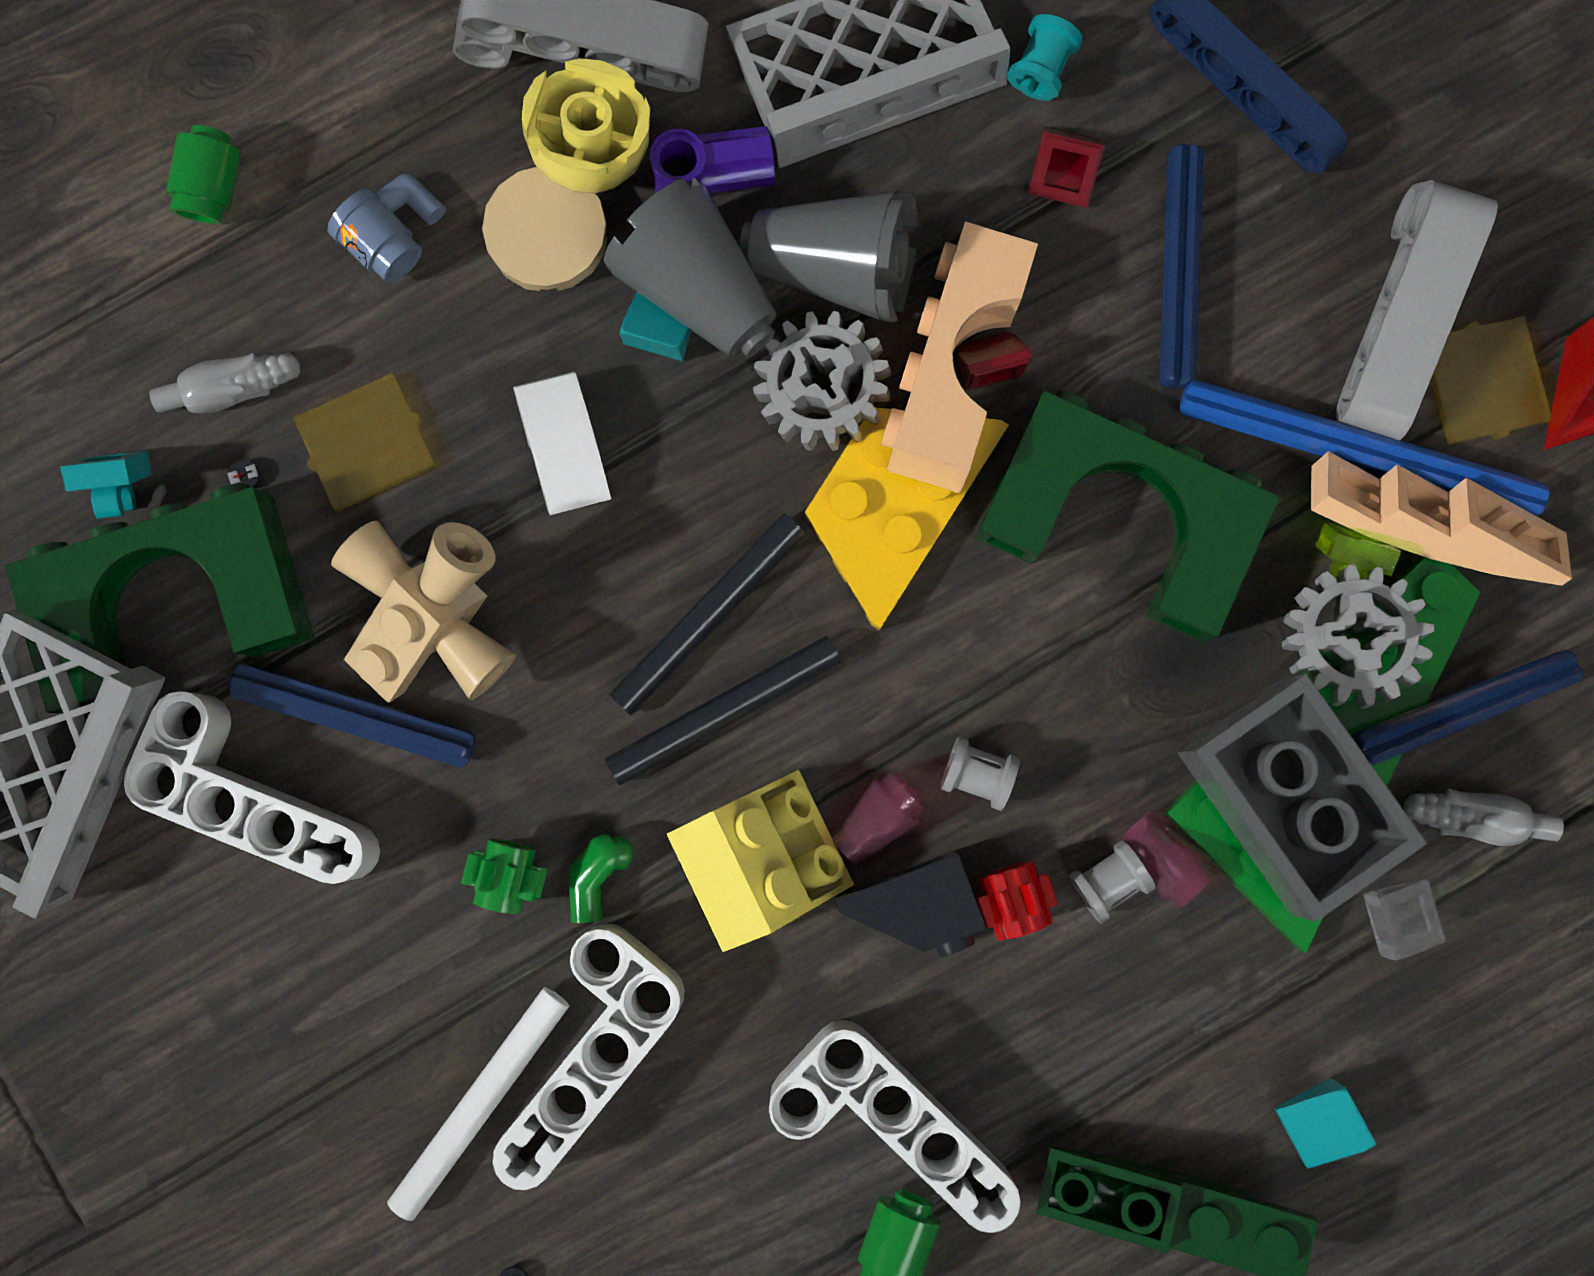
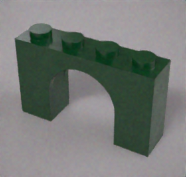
M1043 391L1032 410L974 539L1032 564L1040 556L1063 503L1073 486L1086 478L1098 474L1118 473L1135 477L1151 486L1162 497L1171 513L1175 529L1174 548L1170 561L1145 617L1200 642L1217 638L1280 497L1263 490L1264 482L1252 474L1234 469L1226 473L1206 464V456L1192 447L1179 443H1172L1168 447L1148 438V430L1132 420L1114 417L1110 421L1090 412V404L1077 395L1065 391H1057L1053 395Z
M244 483L220 487L210 493L212 500L190 507L187 503H173L160 506L150 511L151 519L130 526L125 522H114L97 526L88 532L89 539L68 545L67 542L58 541L37 545L27 551L29 558L5 565L17 611L126 667L127 664L118 636L116 622L118 604L123 591L140 570L155 561L174 556L192 558L210 577L217 594L234 653L257 658L316 639L275 500L254 487L249 488V485ZM25 637L35 673L46 670L36 642ZM61 656L63 663L71 661ZM82 666L67 670L80 707L94 703L104 678ZM50 677L38 680L46 713L63 714Z

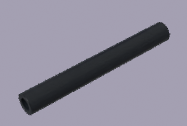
M783 513L609 693L611 698L632 716L806 535L804 530L791 517Z
M826 635L605 758L607 766L616 782L621 786L839 665L842 661L829 637Z

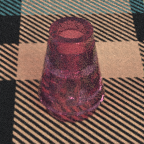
M891 770L882 780L878 777L873 779L841 825L840 830L832 837V840L849 860L856 865H860L867 857L869 858L919 825L920 820L918 816L927 808V805L902 777Z
M1149 812L1120 838L1139 857L1155 884V890L1163 902L1169 898L1179 909L1189 903L1217 876V873L1207 864V861L1210 859L1208 855L1159 820L1156 821Z

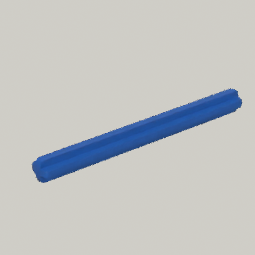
M1199 380L1191 382L1184 389L1180 400L1179 410L1185 416L1320 456L1325 455L1329 451L1357 467L1385 475L1398 464L1447 492L1465 478H1468L1535 516L1543 513L1549 498L1550 488L1545 483Z

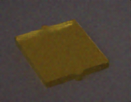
M1524 316L1482 326L1477 321H1473L1466 325L1464 330L1449 333L1431 377L1448 445L1491 435L1495 440H1500L1507 437L1509 431L1540 425L1550 421L1551 412Z
M393 373L293 418L311 457L307 462V466L318 473L331 505L337 512L436 467L419 429V426L422 424V418L417 413L411 411L400 384Z

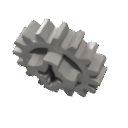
M812 311L806 313V328L797 330L792 323L786 321L782 325L787 338L782 343L771 339L765 345L772 359L771 361H756L754 369L767 382L753 387V391L759 402H770L761 411L768 424L778 423L782 420L778 432L785 441L789 442L800 432L801 443L806 450L812 451L817 444L818 437H825L831 450L835 451L839 448L840 434L847 432L856 442L862 439L858 424L863 419L873 424L880 422L881 418L873 403L874 401H890L891 394L887 386L877 381L891 376V370L888 361L875 360L883 352L879 339L875 337L863 342L866 330L861 321H855L845 330L840 313L833 311L828 318L827 325H819ZM830 344L838 347L832 350L816 347V345ZM795 359L792 376L783 382L789 364ZM810 365H814L820 374L823 373L826 378L831 380V388L836 396L835 399H831L825 389L821 390L814 382V375ZM863 374L861 391L855 402L851 405L849 399L852 386L862 380L860 375ZM815 412L830 415L831 418L810 419L805 416Z
M1348 565L1341 571L1339 583L1333 575L1326 571L1315 580L1318 593L1304 587L1295 597V600L1304 611L1291 610L1284 617L1283 622L1297 629V633L1287 637L1282 642V649L1298 651L1301 657L1289 668L1291 673L1297 674L1308 670L1313 676L1311 681L1318 691L1325 686L1332 689L1331 705L1340 706L1346 702L1350 694H1354L1358 708L1366 709L1374 704L1375 691L1387 703L1401 696L1397 682L1409 687L1420 680L1421 675L1411 663L1423 664L1432 658V651L1418 645L1419 639L1434 632V625L1417 623L1414 616L1426 605L1424 600H1413L1407 603L1401 597L1408 584L1404 579L1399 580L1390 588L1383 585V568H1374L1363 580L1360 579L1356 566ZM1336 599L1337 605L1333 608L1334 620L1324 623L1322 626H1315L1322 608L1327 603ZM1373 602L1381 606L1390 615V617L1383 611H1381L1379 608H1377L1373 604ZM1353 626L1357 635L1377 638L1361 648L1357 639H1347L1346 636L1340 635ZM1398 647L1397 655L1390 668L1382 675H1378V669L1382 667L1381 654L1391 648ZM1322 656H1326L1339 666L1341 673L1333 669Z

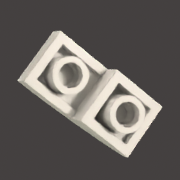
M570 372L514 386L513 389L527 441L532 451L549 514L553 515L610 500L611 496L576 373Z

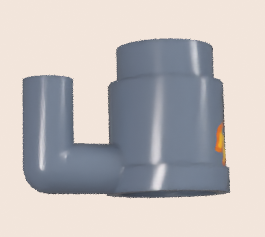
M401 174L376 193L373 190L364 189L348 197L333 213L328 223L327 231L369 273H377L386 283H393L404 277L416 265L422 254V248L412 239L411 230L393 212L407 203L428 225H432L441 219L446 208L411 174Z

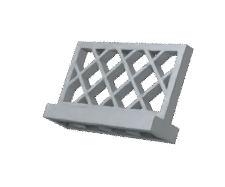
M795 0L726 26L727 36L764 126L768 128L773 155L779 168L1007 85L1010 46L1002 29L994 30L981 0H961L962 4L958 3L957 0H898L889 19L861 10L865 0ZM909 3L939 13L929 33L900 23ZM824 13L841 19V22L832 40L804 31L809 19ZM949 17L972 25L977 34V37L958 44L939 36ZM853 24L881 34L872 54L843 45ZM766 34L784 40L774 61L750 53L746 41ZM892 38L921 48L915 60L901 65L882 59ZM796 45L824 55L813 76L786 66ZM835 59L864 69L859 80L844 86L826 81L825 78ZM759 73L766 75L763 82L761 80ZM778 80L806 90L800 102L774 111L769 97Z
M15 610L5 612L0 623V684L3 678L6 683L0 685V694L9 691L22 728L0 735V791L3 792L16 827L1 831L0 840L19 834L29 861L22 874L6 865L0 850V887L17 896L13 908L36 919L73 899L166 677L145 666L130 669ZM20 635L36 642L46 670L26 677L22 676L14 655ZM61 656L71 661L63 663ZM79 666L104 678L95 702L80 707L67 674V670ZM50 677L63 714L40 721L26 685ZM90 712L87 721H85L83 714ZM66 720L76 747L69 761L57 764L43 728ZM26 734L39 771L17 778L3 742ZM66 769V772L62 779L60 771ZM43 778L52 805L46 817L33 820L20 785ZM43 826L39 834L37 828Z

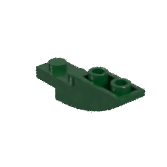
M1051 1146L1036 1210L1038 1215L1168 1254L1169 1248L1260 1276H1307L1318 1224L1315 1215L1250 1197L1246 1190L1143 1163Z

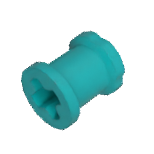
M1040 14L1032 19L1028 28L1031 38L1021 60L1011 65L1007 77L1011 85L1026 96L1037 100L1051 101L1052 98H1056L1062 88L1061 81L1059 80L1069 56L1076 54L1080 49L1083 36L1067 20L1051 14Z

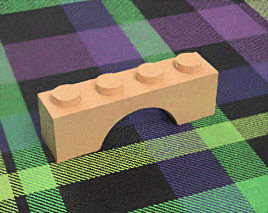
M969 222L964 223L958 245L945 242L934 279L946 282L941 299L930 296L927 298L917 333L928 336L924 353L921 355L910 352L899 389L909 391L911 394L905 411L892 408L882 439V446L893 449L887 471L960 493L970 471L987 412L976 404L961 387L954 371L952 354L964 340L975 333L987 329L1011 326L1022 299L1038 246L1037 243Z

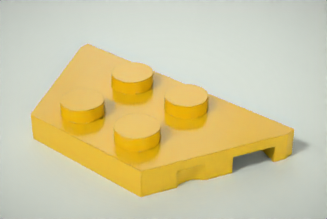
M875 407L881 418L878 424L863 420L859 427L862 439L858 442L851 439L806 509L805 517L819 540L823 542L834 565L845 583H848L873 627L878 630L881 629L1009 424L1002 420L985 418L970 471L960 493L887 471L893 449L882 446L881 443L892 409Z

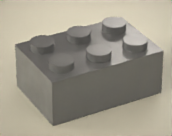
M1307 674L1280 680L1177 752L1286 909L1293 916L1317 922L1427 844Z

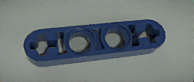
M1156 0L1150 6L1151 20L1163 38L1302 168L1312 173H1321L1346 150L1348 145L1347 136L1339 123L1209 0Z

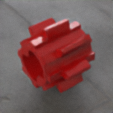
M1034 861L1006 866L977 878L982 893L974 895L986 928L993 927L999 941L1028 935L1054 923L1050 908L1059 904L1049 875H1045V873L1038 875Z

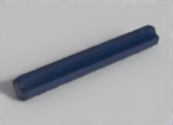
M1179 144L1173 146L1167 156L1159 382L1161 386L1171 389H1184L1197 379L1204 151L1199 145Z
M1569 650L1555 652L1353 733L1351 737L1369 763L1376 765L1573 685L1581 680L1583 670L1578 665L1577 656Z
M240 663L229 681L230 695L234 699L457 767H466L475 750L476 735L472 731L249 663Z

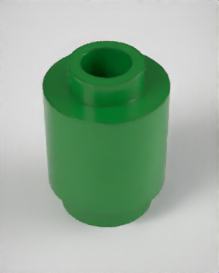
M193 125L191 133H178L176 135L165 192L167 196L171 197L169 208L171 213L196 222L213 225L221 224L223 212H228L231 209L241 151L230 144L231 136L212 127Z
M896 1189L893 1197H879L857 1258L858 1262L862 1265L859 1276L923 1275L941 1224L940 1220L930 1213L933 1206L930 1201L902 1189Z

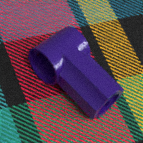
M767 126L696 135L686 129L674 128L660 134L650 148L651 176L655 192L682 178L691 187L693 177L698 178L709 193L775 184L773 150ZM676 159L685 160L694 166V169L684 176L670 175L663 168L667 163Z

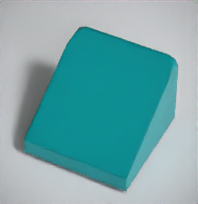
M636 292L623 320L619 335L624 345L683 361L692 330Z
M1331 1078L1274 1107L1304 1166L1308 1169L1364 1152L1376 1145L1348 1090Z

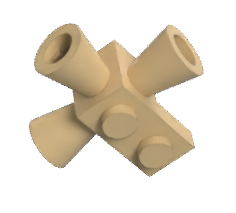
M372 521L354 532L335 553L331 562L332 567L381 597L380 602L344 660L388 703L406 692L429 655L437 651L469 700H474L487 691L500 679L515 660L516 654L469 624L487 597L475 582L488 572L495 563V552L490 542L480 532L470 526L455 522L441 524L434 531L426 561L411 569L379 521Z

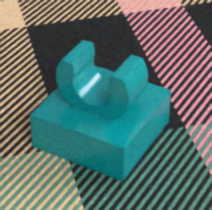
M147 450L87 456L60 466L66 492L91 489V503L97 519L125 515L124 511L137 509L136 496L131 484L152 475Z

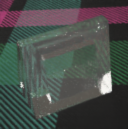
M1424 878L1363 894L1381 957L1396 961L1408 958L1445 942L1428 879Z

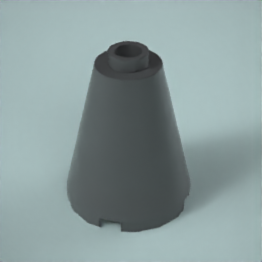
M693 177L691 187L682 178L656 192L627 219L635 230L622 245L615 236L609 243L603 260L607 269L616 278L729 357L736 356L741 352L747 358L760 351L774 336L775 330L770 325L776 317V312L710 193L698 178Z
M895 191L760 209L756 212L752 222L746 221L743 225L740 249L746 260L749 261L752 271L757 275L875 319L895 323L898 320L895 312L903 313L913 279L917 248L909 247L906 227L918 228L916 200L910 192Z

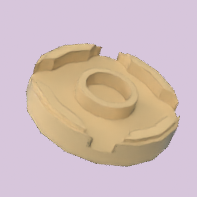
M538 167L518 171L501 183L486 205L482 230L487 251L506 278L527 290L541 291L540 289L550 290L556 288L559 291L574 287L593 273L605 254L607 223L599 197L596 194L579 193L566 189L550 181Z

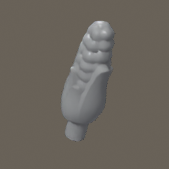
M251 353L236 358L204 361L182 371L176 383L150 389V400L158 413L185 406L192 413H213L248 399L269 395L270 389L296 378L300 373V364L297 358L290 353L263 354L258 357Z
M1448 788L1445 794H1412L1404 802V812L1410 820H1416L1420 824H1428L1429 826L1439 828V835L1462 836L1493 845L1512 846L1521 844L1528 838L1558 842L1563 834L1564 825L1561 817L1534 813L1528 804L1508 795L1462 792Z

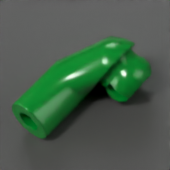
M608 834L594 837L570 864L568 879L571 923H588L603 920L601 884L614 870H625L632 862V847L625 837L615 836L611 838Z

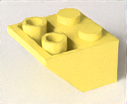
M799 770L667 833L722 952L773 933L854 885Z

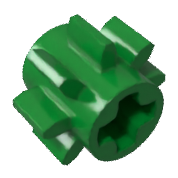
M489 838L485 852L476 850L475 853H468L461 884L475 886L473 904L496 912L519 914L521 913L524 900L534 902L535 898L540 899L548 869L533 865L536 849L515 841Z

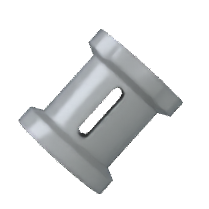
M958 736L942 777L941 790L950 793L956 788L990 800L991 808L1002 811L1015 783L1020 765V757L1009 754L1005 759L969 746L968 739Z
M1122 840L1114 845V853L1086 872L1081 873L1075 870L1068 875L1078 896L1100 924L1110 919L1109 911L1138 892L1142 891L1145 894H1149L1155 890V884L1145 866L1131 847Z

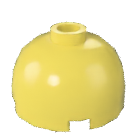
M578 58L566 61L565 70L555 72L548 78L545 71L534 79L523 100V134L534 164L550 181L573 192L596 194L614 189L637 171L648 148L650 107L646 97L644 100L642 95L635 89V80L625 70L602 60Z

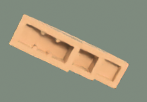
M1329 451L1312 465L1311 511L1367 537L1429 559L1493 575L1561 586L1572 579L1566 532L1468 478H1465L1447 492L1398 464L1380 479Z

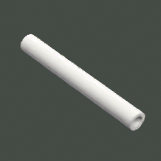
M546 987L541 990L394 1191L387 1203L390 1209L399 1217L408 1221H413L567 1011L569 1004L559 994Z

